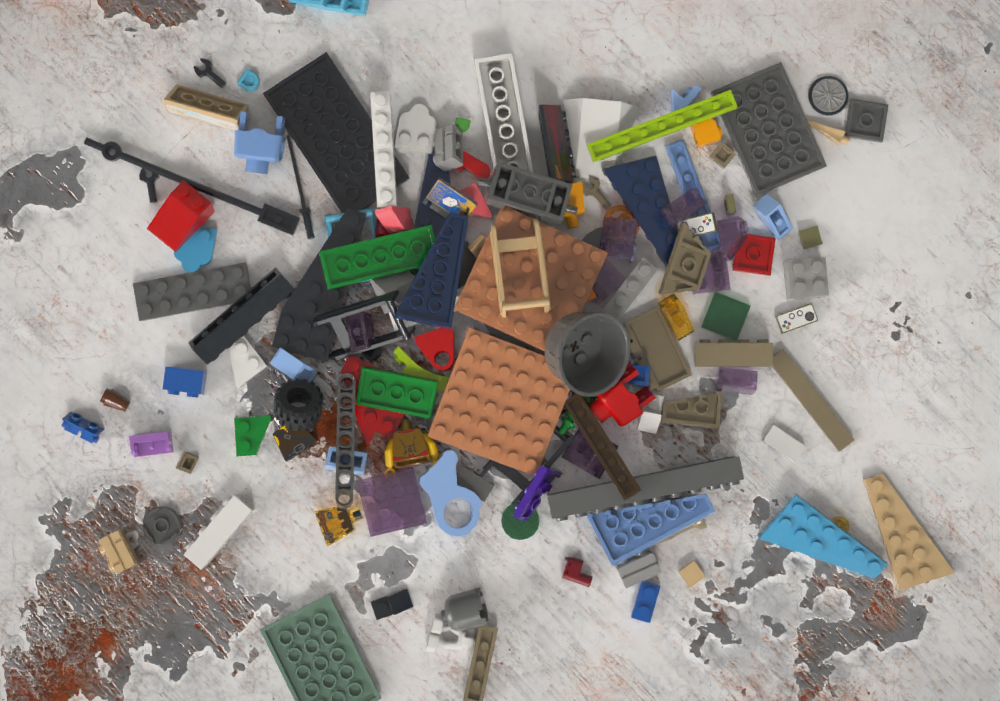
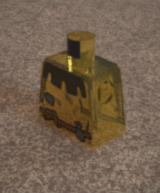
M336 506L315 511L327 546L355 531L354 522L364 519L360 508L349 512V509H341Z

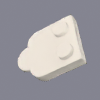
M414 105L410 112H405L400 116L395 149L428 155L432 154L437 122L434 117L429 115L428 108L425 105Z

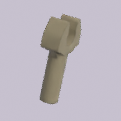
M589 178L594 188L589 190L583 184V194L586 197L589 195L594 196L606 210L609 209L612 205L599 191L600 182L597 179Z

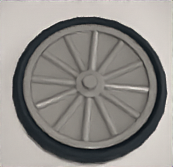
M821 77L815 80L809 89L810 105L816 112L822 115L831 116L838 114L845 108L848 102L847 87L836 77Z

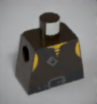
M273 419L279 428L273 433V437L286 462L318 441L307 428L304 431H301V429L293 431V428L287 429L285 425L279 424V420Z

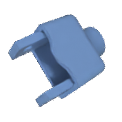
M241 111L239 129L235 130L234 155L238 158L246 159V172L268 174L269 162L280 163L283 159L286 137L283 136L285 117L277 116L275 135L268 134L264 129L254 128L248 131L250 113Z

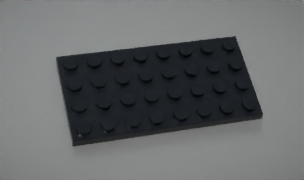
M325 52L265 91L263 95L277 116L285 117V128L341 213H345L347 208L356 211L364 210L377 201L372 120L328 53ZM395 156L396 187H399L410 180V177Z

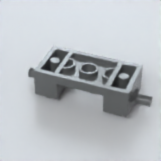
M499 161L494 168L490 180L478 176L476 182L478 185L487 187L485 204L502 209L505 206L532 213L541 216L540 221L559 226L564 219L565 212L576 215L578 207L568 205L572 184ZM528 187L532 188L535 191V196H527L525 189Z

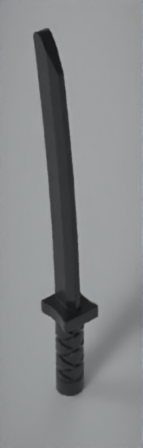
M286 135L303 208L299 209L301 216L303 215L307 239L311 240L315 238L310 219L311 209L309 207L306 208L289 135Z

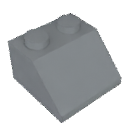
M407 270L370 279L376 296L398 290L399 294L394 300L398 309L415 276ZM387 304L381 305L384 314L390 312Z

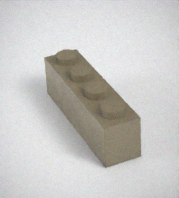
M700 339L699 343H695V367H773V343H769V339H757V343H749V339H738V343H730L729 339H719L718 343H711L710 339Z

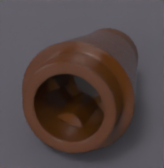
M106 388L100 399L103 406L124 412L130 404V401L114 389Z

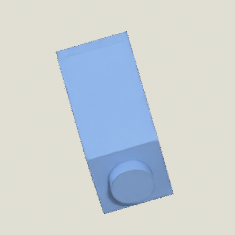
M768 194L753 205L759 219L777 240H780L793 229L780 203Z

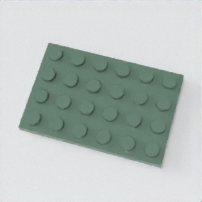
M330 594L260 629L295 701H378L382 698Z

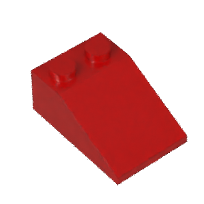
M183 180L169 194L147 227V230L174 252H177L213 215L215 211L212 202Z

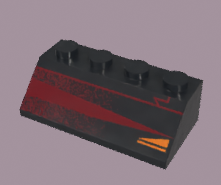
M539 105L538 117L548 177L572 184L573 178H576L575 166L571 167L570 159H573L572 148H568L567 145L570 135L569 130L564 127V122H567L565 110L562 111L561 105Z

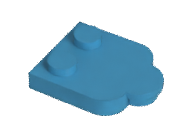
M201 226L177 252H174L175 258L181 261L185 271L189 273L196 272L201 265H208L212 261L218 229Z

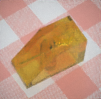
M674 293L658 302L666 322L678 341L694 332L684 305Z

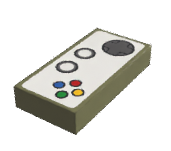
M714 212L676 221L678 231L681 224L685 223L689 226L688 229L694 236L718 231Z
M812 303L775 316L781 334L818 321Z

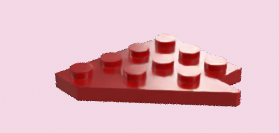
M351 355L348 356L341 373H349L355 378V415L364 442L369 446L375 431L393 439V433L397 432L405 414L356 405L362 366L377 367ZM344 380L346 388L352 385L351 381Z

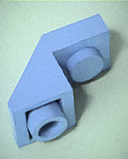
M281 347L270 362L272 366L293 380L295 378H300V380L307 379L310 383L318 372Z

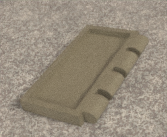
M659 306L624 323L629 335L628 338L632 339L630 354L633 359L638 356L641 358L635 364L651 366L650 384L647 386L650 391L654 389L657 392L692 375Z

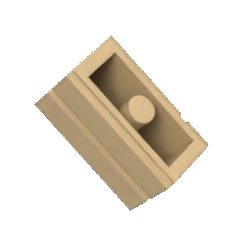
M123 528L99 539L100 544L98 547L103 555L106 554L109 560L107 565L111 572L119 574L140 563Z

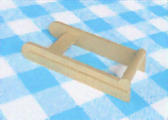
M533 219L534 237L498 241L496 226L491 224L490 239L499 310L502 318L506 317V311L543 306L545 313L551 310L542 235L538 219ZM536 249L543 299L505 303L499 253Z

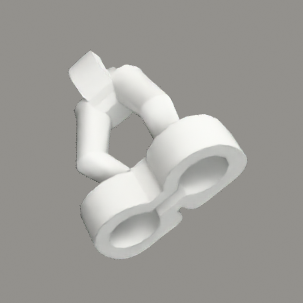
M434 615L426 651L435 652L439 645L444 649L460 650L463 645L472 646L473 638L466 636V630L455 631L448 624L444 625L445 622L442 619V615ZM450 630L458 636V639L456 641H445L440 637V634Z

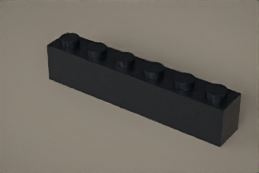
M275 267L188 342L190 347L208 365L210 362L215 361L225 349L230 348L239 337L244 336L254 324L259 323L269 311H273L277 304L283 299L288 298L295 289Z

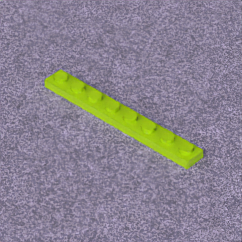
M729 90L591 142L586 146L593 163L733 111L738 107L732 91Z

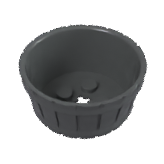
M574 312L558 320L548 334L545 343L547 365L554 376L576 394L581 396H597L598 394L605 393L620 380L619 378L622 377L626 370V365H628L630 357L628 332L622 322L611 314L602 312ZM577 341L578 349H574L572 352L570 344H574Z

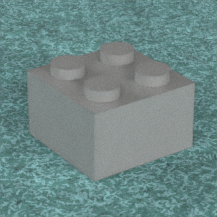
M825 257L794 259L783 262L787 300L820 298L829 295Z

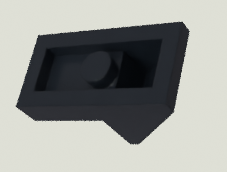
M408 589L370 602L376 620L393 614H399L414 607Z

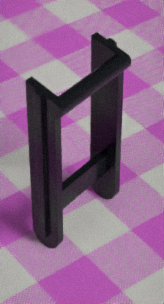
M398 290L317 315L312 319V323L315 326L331 322L343 347L330 353L331 360L345 358L396 341L408 340L415 334V325L406 328L402 319L393 318L399 330L355 344L342 319L343 317L387 304L392 317H394L397 311L394 300L399 294Z
M556 425L553 433L564 443L544 466L551 467L573 442L575 436L572 434L568 436L566 433L564 436L558 432L559 427ZM489 460L479 476L483 477L494 465L522 490L511 504L515 505L518 501H521L525 495L526 487L532 483L534 477L529 481L518 470Z

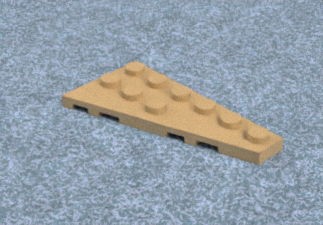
M878 474L863 479L898 590L954 574L953 569L883 474Z

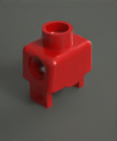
M629 361L624 374L619 378L620 380L605 393L598 394V398L588 405L601 424L612 417L620 427H623L643 414L641 409L656 399L647 386H644L635 394L626 389L624 385L639 374Z

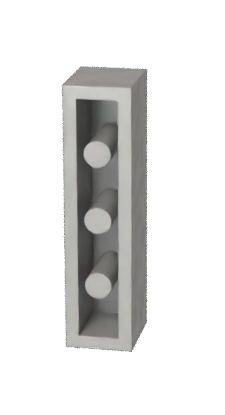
M642 258L601 312L611 314L620 319L658 269Z

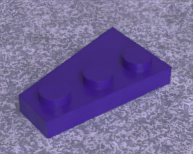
M541 465L536 470L532 483L526 487L524 497L517 503L513 516L519 520L527 521L541 503L540 497L542 494L549 492L553 487L551 485L555 477L560 478L563 473L558 469Z

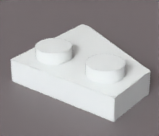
M245 336L241 337L229 348L235 385L238 389L268 367Z

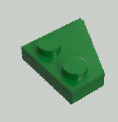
M272 416L234 418L236 457L257 455Z

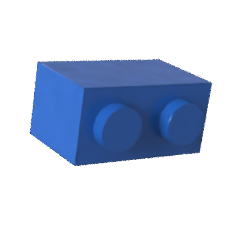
M165 366L162 389L168 390V394L179 395V392H187L188 397L198 398L199 394L204 395L207 372Z

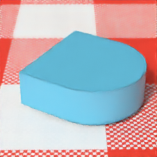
M247 68L237 82V85L246 91L253 92L258 89L260 79L257 74Z

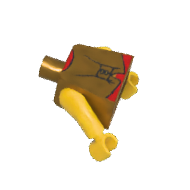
M411 421L402 422L400 424L401 431L393 433V439L389 440L384 451L385 466H387L385 471L386 478H388L389 470L394 472L395 478L397 475L396 468L429 463L431 459H433V465L439 460L438 457L440 455L435 441L428 437L427 433H422L420 428L413 429Z

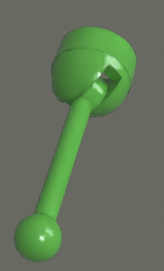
M456 117L455 126L462 132H466L470 127L471 120Z

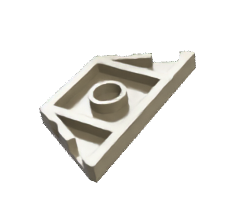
M685 223L680 226L658 294L664 295L700 290L711 252L702 245L701 240L697 236L692 234L688 229L689 226Z

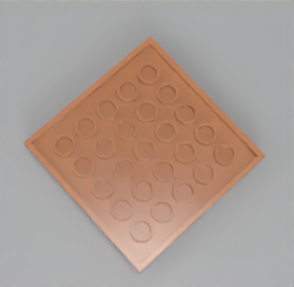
M507 206L504 209H500L494 221L497 241L535 236L533 218ZM538 221L541 228L551 310L545 313L544 306L506 311V317L502 318L499 310L489 232L454 310L545 351L546 339L554 324L568 314L582 312L608 252ZM529 249L499 253L505 303L543 299L537 250Z
M468 327L427 436L534 476L536 470L540 468L570 389L551 372L545 355Z

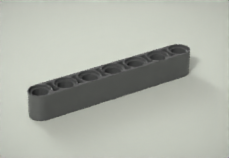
M349 373L342 374L338 379L335 500L337 506L341 509H348L353 504L356 383L354 376ZM344 380H349L352 382V385L345 388L341 383ZM344 399H349L352 404L345 407L341 402ZM343 418L351 420V424L348 426H344L340 422ZM349 437L351 439L350 444H341V438ZM348 456L351 461L344 465L340 462V458ZM347 475L350 481L347 484H342L339 478ZM344 494L350 498L349 502L345 504L339 501V497Z

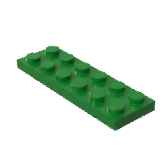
M432 225L319 251L328 290L419 268L435 240Z

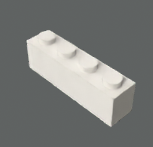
M238 495L229 496L223 503L225 507L220 512L217 510L210 518L212 522L208 527L204 525L197 533L199 535L197 540L190 541L185 547L187 551L184 556L200 570L210 563L255 510Z

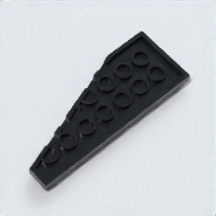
M347 208L320 251L360 242L367 213ZM319 253L282 308L272 347L278 349L281 347L289 352L328 362L336 333L331 322L315 326L312 323V319L317 315L342 308L348 285L328 290Z

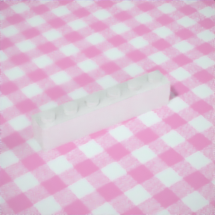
M390 91L370 92L377 208L398 207Z

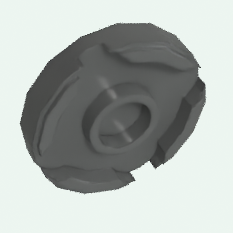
M167 506L151 509L145 515L143 521L145 537L155 544L166 545L173 542L179 536L182 529V521L179 514Z

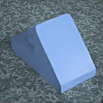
M697 85L693 89L689 87L682 95L684 99L672 89L670 92L672 112L689 106L702 89Z

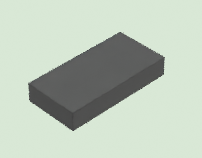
M463 465L457 472V485L475 492L480 500L484 502L494 485Z

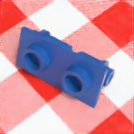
M70 412L62 418L64 430L76 436L79 431H82L80 438L90 443H97L100 438L98 435L104 431V428L100 427L97 423L88 421L77 413Z

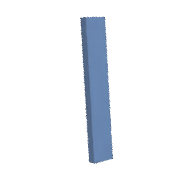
M684 140L666 145L665 149L691 217L711 213ZM718 231L699 235L702 245L709 251L724 246Z

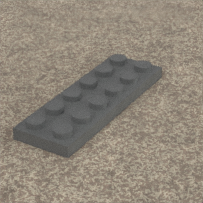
M244 262L133 283L139 321H146L231 305L249 291L251 285L247 263Z

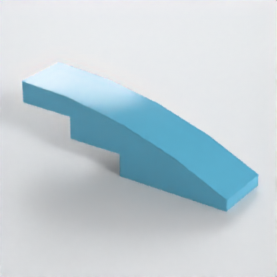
M289 0L291 3L360 16H366L369 0Z

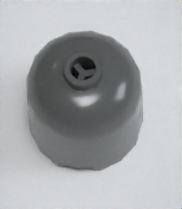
M481 588L453 594L446 599L441 615L443 621H447L453 630L464 631L488 626L487 621H489L486 603L482 604L480 596H483Z

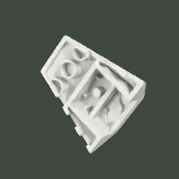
M590 98L563 100L576 177L610 181L601 170L619 165L622 153L593 163L586 145L631 128L639 107L621 101Z

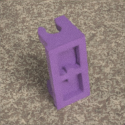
M171 431L129 436L131 454L134 457L173 453Z

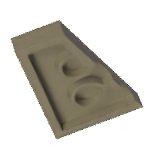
M722 391L663 402L661 423L718 430Z

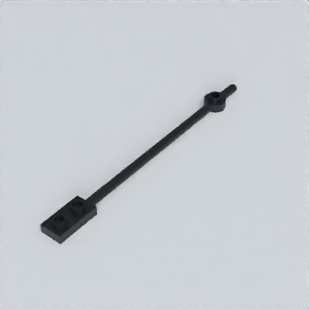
M88 137L84 141L85 145L102 151L103 157L108 161L114 162L121 159L175 182L181 183L184 180L195 190L259 215L258 222L294 236L300 222V217L264 203L263 208H259L124 153L116 142L110 141L102 144ZM112 149L116 150L114 155H110Z

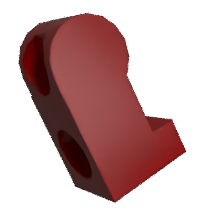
M463 151V166L454 168L459 173L464 169L473 174L476 179H478V176L489 179L491 176V169L486 163Z

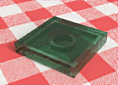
M714 292L701 328L737 341L751 305Z

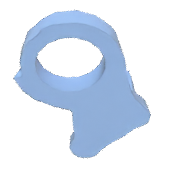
M447 450L443 452L438 461L419 477V483L429 494L434 517L439 528L449 535L463 536L470 533L476 526L480 516L479 506L483 504L475 492L457 485L456 464L458 457L453 450ZM455 498L465 499L471 508L469 520L461 527H451L444 519L443 512L445 506Z

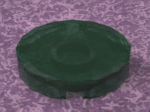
M517 503L515 505L510 504L502 514V528L512 539L524 540L530 538L538 530L540 522L536 509L529 519L524 521L513 516Z

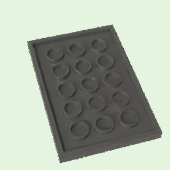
M782 62L711 91L712 97L729 90L732 91L738 108L720 116L756 197L827 167Z

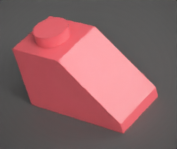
M476 183L460 190L478 203L470 215L489 221L493 219V215L487 204H485V200Z
M389 206L375 210L376 216L388 234L414 229L410 208Z

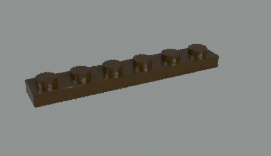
M575 394L567 399L564 404L623 499L626 501L642 491L584 398L579 394Z

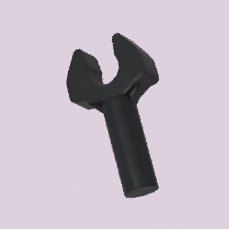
M200 58V61L206 65V68L200 70L194 66L197 76L200 78L207 76L221 89L224 88L227 83L212 71L213 64L208 59Z
M142 168L139 179L147 184L150 203H156L157 197L154 183L160 176L152 172V176L147 178L146 171Z

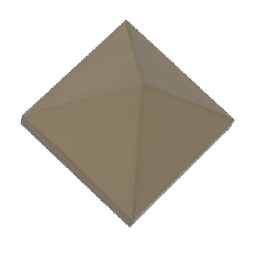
M184 451L176 465V469L191 474L199 456Z

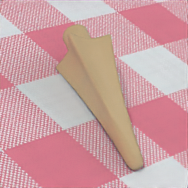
M807 119L809 126L828 137L837 145L840 142L847 145L851 139L844 135V130L832 128Z

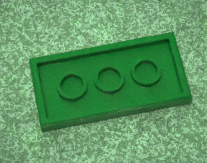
M362 366L356 405L432 419L439 380Z

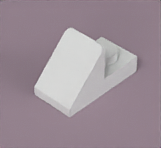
M653 394L656 399L641 409L643 414L639 418L637 430L656 434L662 417L661 411L664 396Z

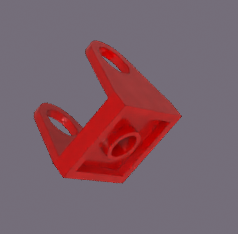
M439 328L414 337L416 345L435 369L445 372L453 367L455 347L452 328ZM440 353H447L450 360L445 366L436 364V357Z

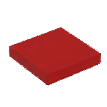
M737 233L732 271L771 276L776 238Z

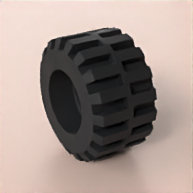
M295 378L294 381L289 379L287 383L283 382L281 387L277 388L274 398L276 420H279V424L285 425L287 429L293 428V431L298 429L304 431L306 427L312 428L313 424H317L322 416L323 393L320 392L318 386L315 387L314 382L311 381L309 383L307 379L300 380V378ZM300 402L305 404L306 406L296 407L293 406L291 403Z

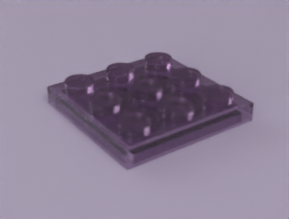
M413 467L357 480L370 537L427 524Z

